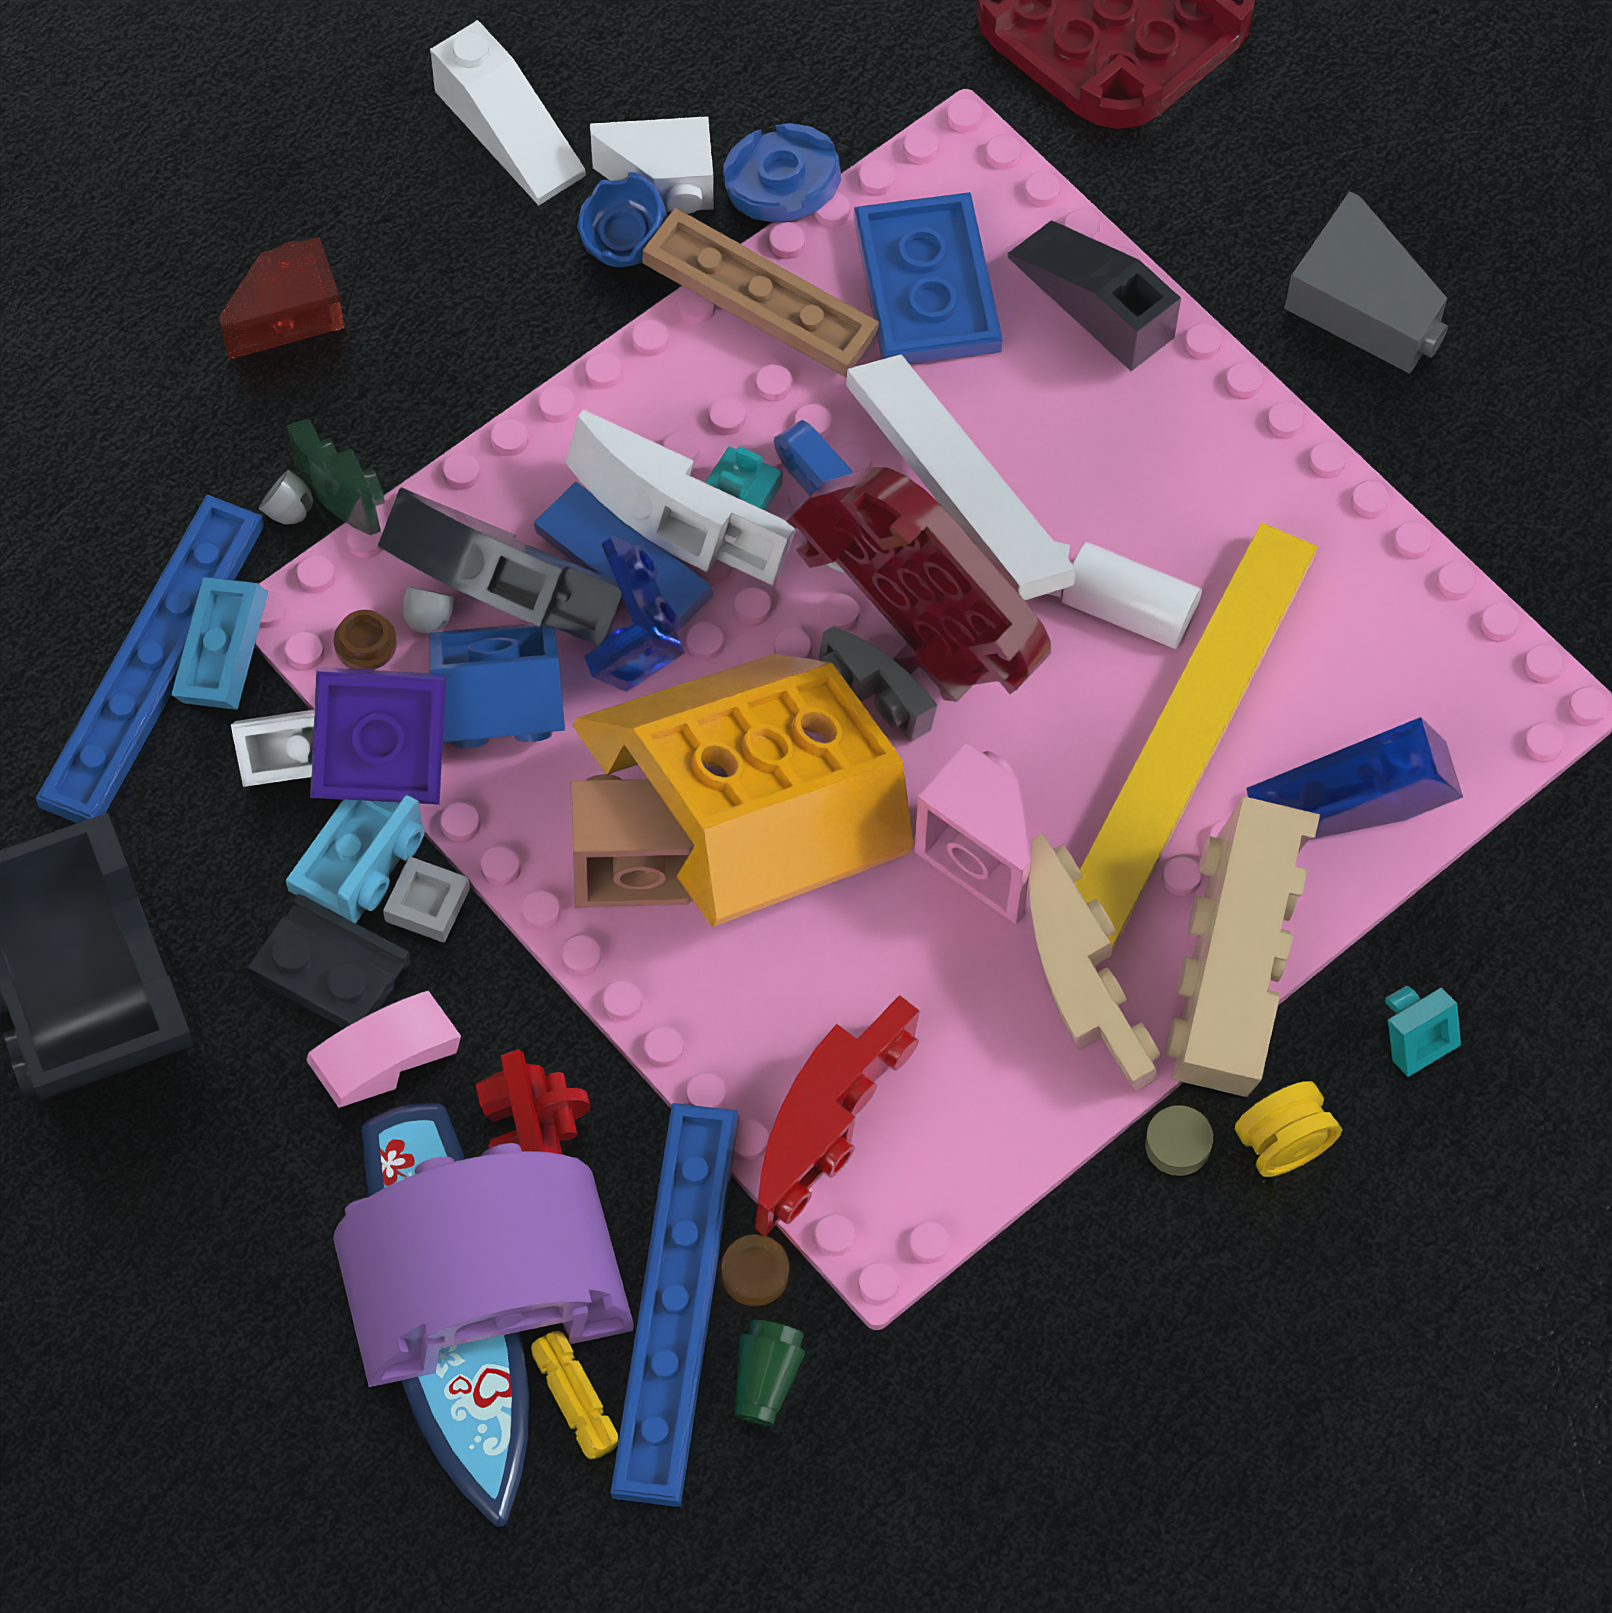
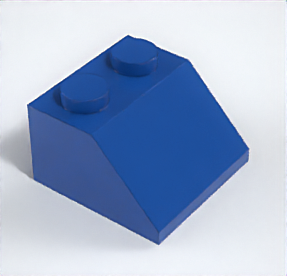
M529 623L429 633L430 674H447L443 742H451L454 747L473 748L487 744L489 738L515 736V739L518 741L536 742L550 738L553 734L552 732L565 731L559 659L554 627L545 623L540 627Z

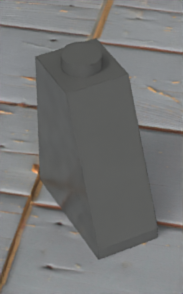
M1349 191L1291 275L1285 309L1409 374L1423 354L1431 358L1436 353L1448 329V325L1441 322L1447 297L1363 199Z

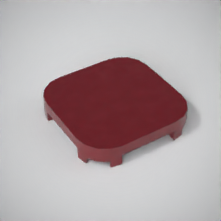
M977 0L976 16L981 33L998 52L1074 113L1097 126L1123 129L1141 126L1162 114L1235 52L1249 35L1255 0Z
M872 467L827 480L786 521L795 529L798 528L806 538L796 551L808 567L813 568L836 562L907 642V645L893 660L910 675L920 667L941 690L940 693L944 700L958 702L973 685L999 681L1006 691L1011 694L1051 654L1050 638L1044 625L1030 606L950 514L924 488L906 475L889 467Z

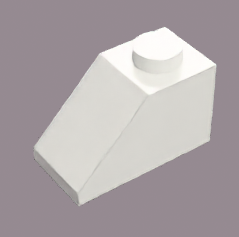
M708 117L590 124L593 169L610 181L626 178L629 172L638 173L656 186L662 197L666 212H672L674 208L686 214L697 210L714 209L713 167Z

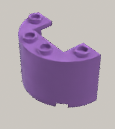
M514 1143L497 1145L486 1150L480 1157L456 1162L451 1157L432 1158L417 1165L414 1170L415 1175L398 1181L368 1198H363L349 1204L345 1208L346 1216L338 1224L333 1236L369 1387L436 1373L439 1350L444 1347L557 1323L563 1324L565 1336L569 1344L633 1331L634 1328L593 1173L578 1158L548 1152H522L520 1145Z

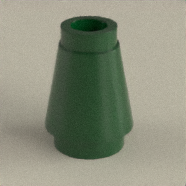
M763 1320L751 1321L748 1334L740 1335L735 1417L760 1425H774L776 1414L779 1413L806 1354V1351L800 1348L804 1336L802 1332L774 1322Z

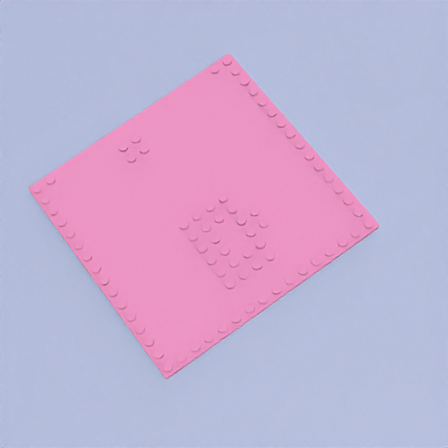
M969 89L959 90L841 173V182L834 197L818 211L797 220L772 222L741 245L873 318L854 224V207L971 192L1003 340L1002 352L913 363L910 366L1051 539L1070 545L1068 559L1072 564L1084 543L1089 542L1202 588L1200 602L1177 649L1062 603L1064 589H1062L1060 597L1044 594L1025 600L1045 627L1051 641V654L1013 693L1009 694L999 681L973 685L958 702L947 701L942 698L941 690L918 667L911 676L935 701L937 709L931 730L912 742L908 740L899 726L891 728L883 720L875 705V694L861 702L903 759L914 844L913 849L908 855L715 927H711L693 900L688 905L575 908L571 781H586L589 777L605 774L572 725L576 718L772 654L818 660L823 632L832 626L858 636L892 659L907 645L903 637L846 573L836 571L826 564L813 568L808 567L796 551L806 540L805 536L796 528L782 571L773 585L717 559L708 572L671 554L712 586L713 597L672 638L623 600L607 640L602 647L555 628L565 731L552 732L553 734L550 738L536 742L518 741L515 739V736L489 738L487 744L473 748L454 747L451 742H443L440 805L419 804L422 823L425 828L424 836L460 875L469 878L470 887L670 1108L672 1103L738 1110L739 1124L731 1176L756 1204L758 1202L761 1170L767 1144L778 1112L796 1076L820 1042L836 1024L858 1039L899 995L920 1010L915 1037L919 1040L915 1051L898 1070L894 1071L888 1066L874 1081L877 1084V1088L871 1099L860 1112L854 1115L856 1118L851 1144L855 1146V1150L848 1162L834 1177L829 1178L826 1174H823L809 1189L812 1192L811 1199L794 1221L790 1224H785L780 1220L776 1224L857 1316L873 1330L885 1328L1184 1083L1171 1079L1175 1058L1165 1056V1048L1172 1020L1174 1017L1182 1019L1186 996L1177 994V983L1183 960L1186 956L1194 957L1197 935L1188 933V924L1196 896L1205 897L1209 875L1199 873L1201 855L1207 837H1217L1243 796L1320 814L1315 838H1309L1298 853L1295 867L1308 869L1303 894L1300 897L1298 896L1291 919L1289 921L1283 920L1281 929L1290 931L1293 939L1289 957L1278 982L1270 980L1268 990L1279 992V1005L1612 733V693L974 91ZM1053 220L1139 259L1181 297L1175 338L1133 371H1130L1009 260L1008 252L1049 221ZM681 286L259 583L260 586L268 591V596L254 647L311 710H315L317 667L351 669L344 665L337 657L333 639L336 628L342 620L357 610H372L381 614L393 625L396 632L397 648L395 654L387 664L375 670L430 673L429 634L413 630L408 626L403 617V600L406 586L456 597L452 616L447 626L438 632L529 624L530 622L484 603L425 574L378 547V543L398 491L402 487L516 535L515 540L575 564L536 533L534 521L575 481L587 489L565 463L578 415L583 409L693 460L694 463L690 476L704 483L728 446L734 449L741 446L762 456L764 463L782 471V485L765 511L786 521L810 496L782 464L773 440L776 435L800 420L808 422L853 473L872 467H889L906 475L924 488L934 499L935 497L847 388V377L845 378L695 292ZM877 335L854 367L882 360ZM1263 522L1318 546L1316 556L1112 952L1113 956L1094 966L1097 972L1105 967L1110 969L1127 998L1126 1002L1118 1006L1131 1028L1140 1022L1145 1026L1161 1054V1057L1152 1061L1156 1068L1157 1080L1134 1092L1103 1039L1099 1038L1078 1050L1060 1016L1048 986L1035 938L1030 907L1029 880L1024 916L1015 925L916 854L914 848L918 796L965 742H968L982 753L984 751L993 752L1004 759L1013 770L1014 775L1018 777L1029 852L1031 853L1032 839L1044 833L1053 849L1064 844L1080 870L1260 523ZM803 729L804 733L814 741L827 743L820 733H811ZM702 761L704 767L710 773L720 777H727L723 768L710 766ZM639 765L610 774L618 776L622 780L648 779Z

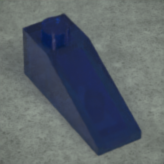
M1422 717L1246 788L1249 798L1320 814L1315 838L1405 821L1463 798L1447 742Z

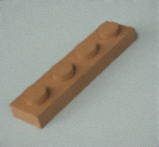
M674 208L643 249V264L845 378L847 377V369L853 368L878 334L879 321L677 208Z

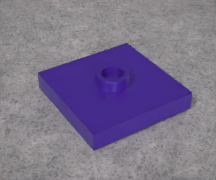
M317 667L310 798L400 803L406 795H409L418 800L419 804L440 805L447 674Z

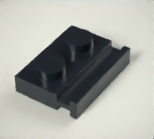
M298 894L294 900V907L286 918L282 917L249 965L248 970L251 979L340 1027L346 1028L380 1009L394 988V981L402 969L406 970L410 964L409 952Z

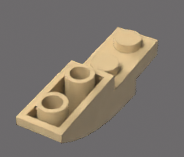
M1041 833L1031 841L1029 886L1035 938L1048 986L1060 1016L1078 1050L1102 1038L1134 1092H1137L1157 1080L1156 1068L1152 1061L1161 1057V1054L1145 1026L1140 1022L1131 1028L1118 1006L1126 1002L1127 998L1110 969L1105 967L1097 972L1094 966L1113 956L1111 944L1107 937L1115 933L1116 930L1096 898L1086 904L1074 882L1082 878V874L1064 844L1053 849L1044 833Z

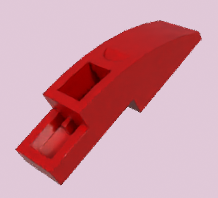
M899 995L858 1039L836 1024L815 1048L796 1076L775 1120L761 1170L755 1229L764 1236L780 1220L785 1224H790L799 1216L811 1199L812 1192L809 1189L823 1174L832 1178L845 1166L855 1150V1146L851 1144L856 1118L854 1115L860 1112L873 1096L877 1088V1084L874 1081L888 1066L894 1071L901 1068L915 1051L919 1040L915 1037L920 1010Z

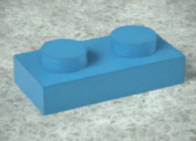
M203 577L174 683L173 697L186 704L238 709L268 596L267 590L258 583Z

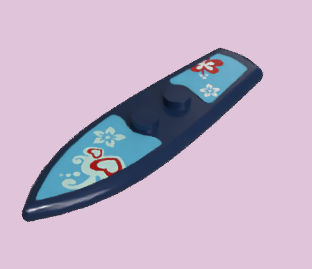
M419 1103L398 1106L366 1120L362 1125L361 1132L368 1197L398 1181L415 1175V1167L426 1160L436 1157H451L455 1162L466 1159L448 1112L442 1104ZM521 1332L440 1348L436 1373L401 1380L416 1422L439 1464L462 1494L497 1527L504 1526L508 1521L521 1480L528 1442L529 1388Z

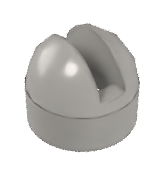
M287 470L269 490L259 509L273 520L284 525L301 522L305 519L306 512L312 507L313 497L311 490L303 480L290 470Z
M406 586L403 600V617L408 626L419 633L429 634L438 632L447 626L452 616L456 597Z

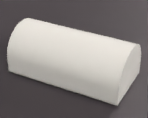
M1085 542L1073 563L1076 568L1074 586L1064 588L1062 603L1177 649L1200 602L1202 588Z
M315 710L235 721L231 724L243 787L311 777Z

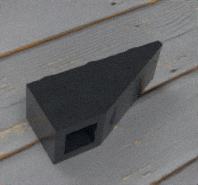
M1053 220L1049 221L1008 252L1009 260L1130 371H1133L1175 338L1181 297L1139 259Z

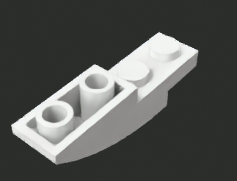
M584 409L578 415L565 463L600 503L648 540L708 572L717 559L773 585L782 571L796 530L794 527L789 525L786 520L691 477L693 460Z

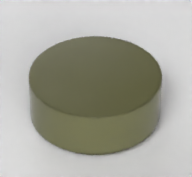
M1187 1106L1167 1107L1159 1111L1149 1123L1145 1139L1146 1153L1150 1161L1159 1170L1170 1175H1188L1199 1170L1207 1162L1213 1144V1132L1208 1120L1197 1110Z

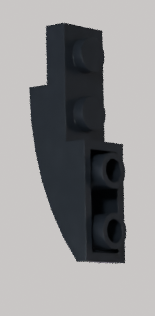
M401 487L399 489L378 547L425 574L540 627L545 623L600 647L605 644L628 586L515 540L516 535L405 488Z

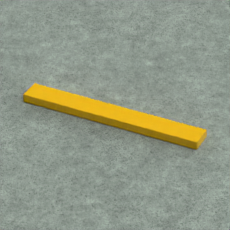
M1263 522L1260 523L1080 868L1082 878L1074 882L1086 904L1096 898L1110 918L1116 930L1115 933L1107 937L1110 941L1112 952L1316 556L1318 546Z

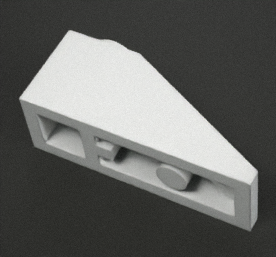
M478 20L430 49L435 92L538 206L586 176L585 168L514 59Z

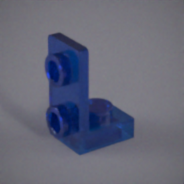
M611 535L601 542V545L633 624L611 632L606 636L602 645L585 655L584 658L593 678L627 692L685 654V651L676 632L680 627L679 619L671 605L662 598L655 578L658 577V568L653 558L643 547L639 545L633 546Z

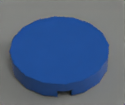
M791 123L775 125L777 132L762 135L760 129L748 134L731 149L723 164L727 196L738 211L752 219L768 222L797 220L818 211L834 197L841 182V167L835 146L827 135L813 127Z

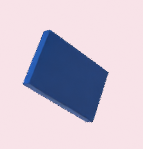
M971 192L854 207V224L873 319L879 321L877 339L881 359L901 354L909 364L1002 352L1003 340Z

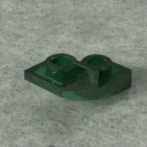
M309 418L287 425L286 428L297 469L315 497L328 510L352 527L368 535L381 532L376 506L384 504L385 500L374 470L371 468L362 471L352 449L337 454L330 437L323 440L319 439Z

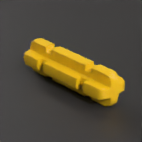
M553 1331L537 1339L531 1345L532 1356L541 1373L548 1374L546 1376L547 1385L570 1428L578 1429L575 1432L577 1435L576 1439L585 1456L589 1459H596L608 1454L618 1446V1433L610 1418L602 1416L604 1413L602 1410L603 1405L579 1361H572L574 1359L572 1354L574 1351L564 1333Z

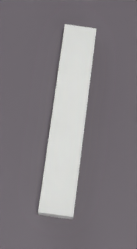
M901 354L847 369V388L939 504L950 514L1024 600L1074 586L1076 572L1074 565Z

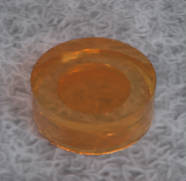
M747 1235L737 1239L727 1248L722 1259V1281L726 1291L736 1301L749 1306L766 1305L777 1299L787 1286L789 1277L788 1258L784 1249L775 1240L763 1235Z

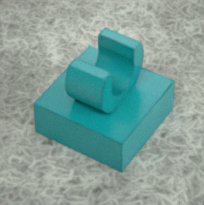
M728 446L705 483L765 511L782 485V471L764 463L762 456L741 446L737 449Z
M1405 986L1385 998L1386 1004L1396 1013L1395 1016L1388 1019L1392 1061L1407 1077L1461 1046L1457 1003L1442 988L1421 999L1412 988Z

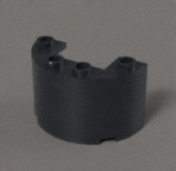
M108 813L0 850V1014L9 1011L15 1029L4 1032L3 1035L12 1058L10 1061L24 1098L37 1094L39 1100L43 1101L194 1046L170 977L167 976Z

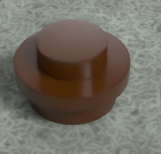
M357 610L350 613L342 620L334 633L335 653L339 660L351 669H378L391 660L397 648L396 632L393 625L381 614L372 610Z

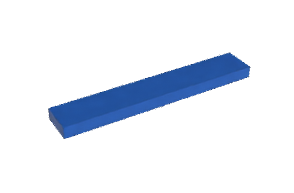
M206 495L39 791L36 801L40 809L76 823L106 813L172 694L203 577L235 580L264 528L262 515Z
M672 1103L611 1487L613 1499L681 1507L739 1124L738 1110Z

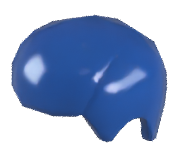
M629 172L628 176L624 179L613 181L601 180L598 183L592 196L588 197L581 206L577 229L587 253L609 266L628 267L642 263L643 249L668 216L656 186L638 173Z

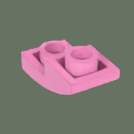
M425 991L386 1006L344 1028L308 1053L307 1062L340 1108L396 1089L401 1071L456 1054L461 1035L430 992Z

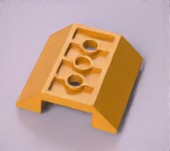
M772 654L578 717L572 725L605 774H612L639 765L695 846L679 871L677 878L711 927L908 855L914 847L903 759L832 662ZM803 729L811 733H820L827 743L814 741L804 733ZM702 761L710 766L723 768L728 777H720L710 773L704 767Z

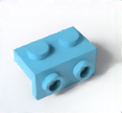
M406 795L400 804L397 802L343 800L286 879L288 891L295 895L301 894L356 923L365 909L372 911L382 901L389 886L390 879L388 876L400 859L407 861L409 856L412 857L420 846L425 828L422 823L419 801L409 795Z

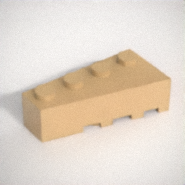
M1243 796L1217 837H1207L1199 866V873L1209 875L1205 897L1196 896L1188 924V933L1197 935L1194 957L1186 956L1184 958L1177 983V994L1186 996L1182 1019L1174 1017L1166 1041L1165 1056L1175 1058L1171 1075L1172 1080L1248 1097L1261 1081L1280 998L1279 992L1268 990L1270 980L1275 982L1280 980L1289 957L1293 939L1290 931L1281 929L1283 920L1289 921L1291 919L1298 896L1300 897L1303 894L1308 869L1295 867L1298 853L1309 838H1315L1320 814Z

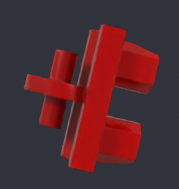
M519 1049L501 1055L504 1070L478 1082L476 1089L479 1103L485 1116L495 1122L513 1115L516 1131L490 1139L489 1149L501 1144L514 1143L520 1145L522 1152H548L563 1155L560 1140H570L577 1136L574 1120L584 1116L591 1108L587 1092L580 1088H567L564 1073L556 1072L545 1076L544 1068L540 1065L525 1063L524 1054Z

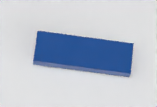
M576 481L534 521L536 533L575 564L628 586L623 601L670 638L713 597L712 586L665 549L648 540L624 523L600 503L591 492Z

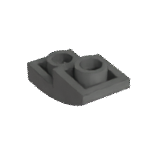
M835 626L823 632L818 660L832 662L861 702L875 694V705L883 720L891 728L899 726L910 742L931 730L937 704L903 667L872 644L850 632Z

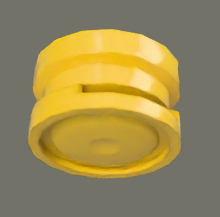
M1300 1082L1269 1095L1246 1111L1236 1122L1235 1131L1242 1143L1246 1146H1252L1256 1154L1259 1155L1255 1166L1264 1177L1277 1176L1304 1165L1323 1153L1340 1137L1342 1128L1330 1112L1323 1111L1321 1106L1324 1098L1313 1082Z

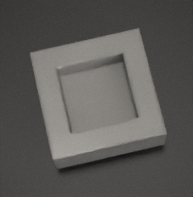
M409 856L383 910L385 922L445 943L470 890L469 878Z

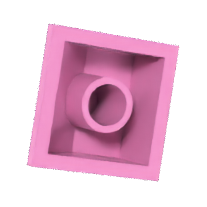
M965 742L918 796L914 852L1016 925L1024 916L1031 865L1019 780L1014 775L1009 764L1000 756L990 751L982 753L968 742Z

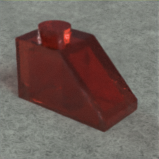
M319 237L302 242H287L276 249L262 252L219 316L228 359L344 328L339 293Z

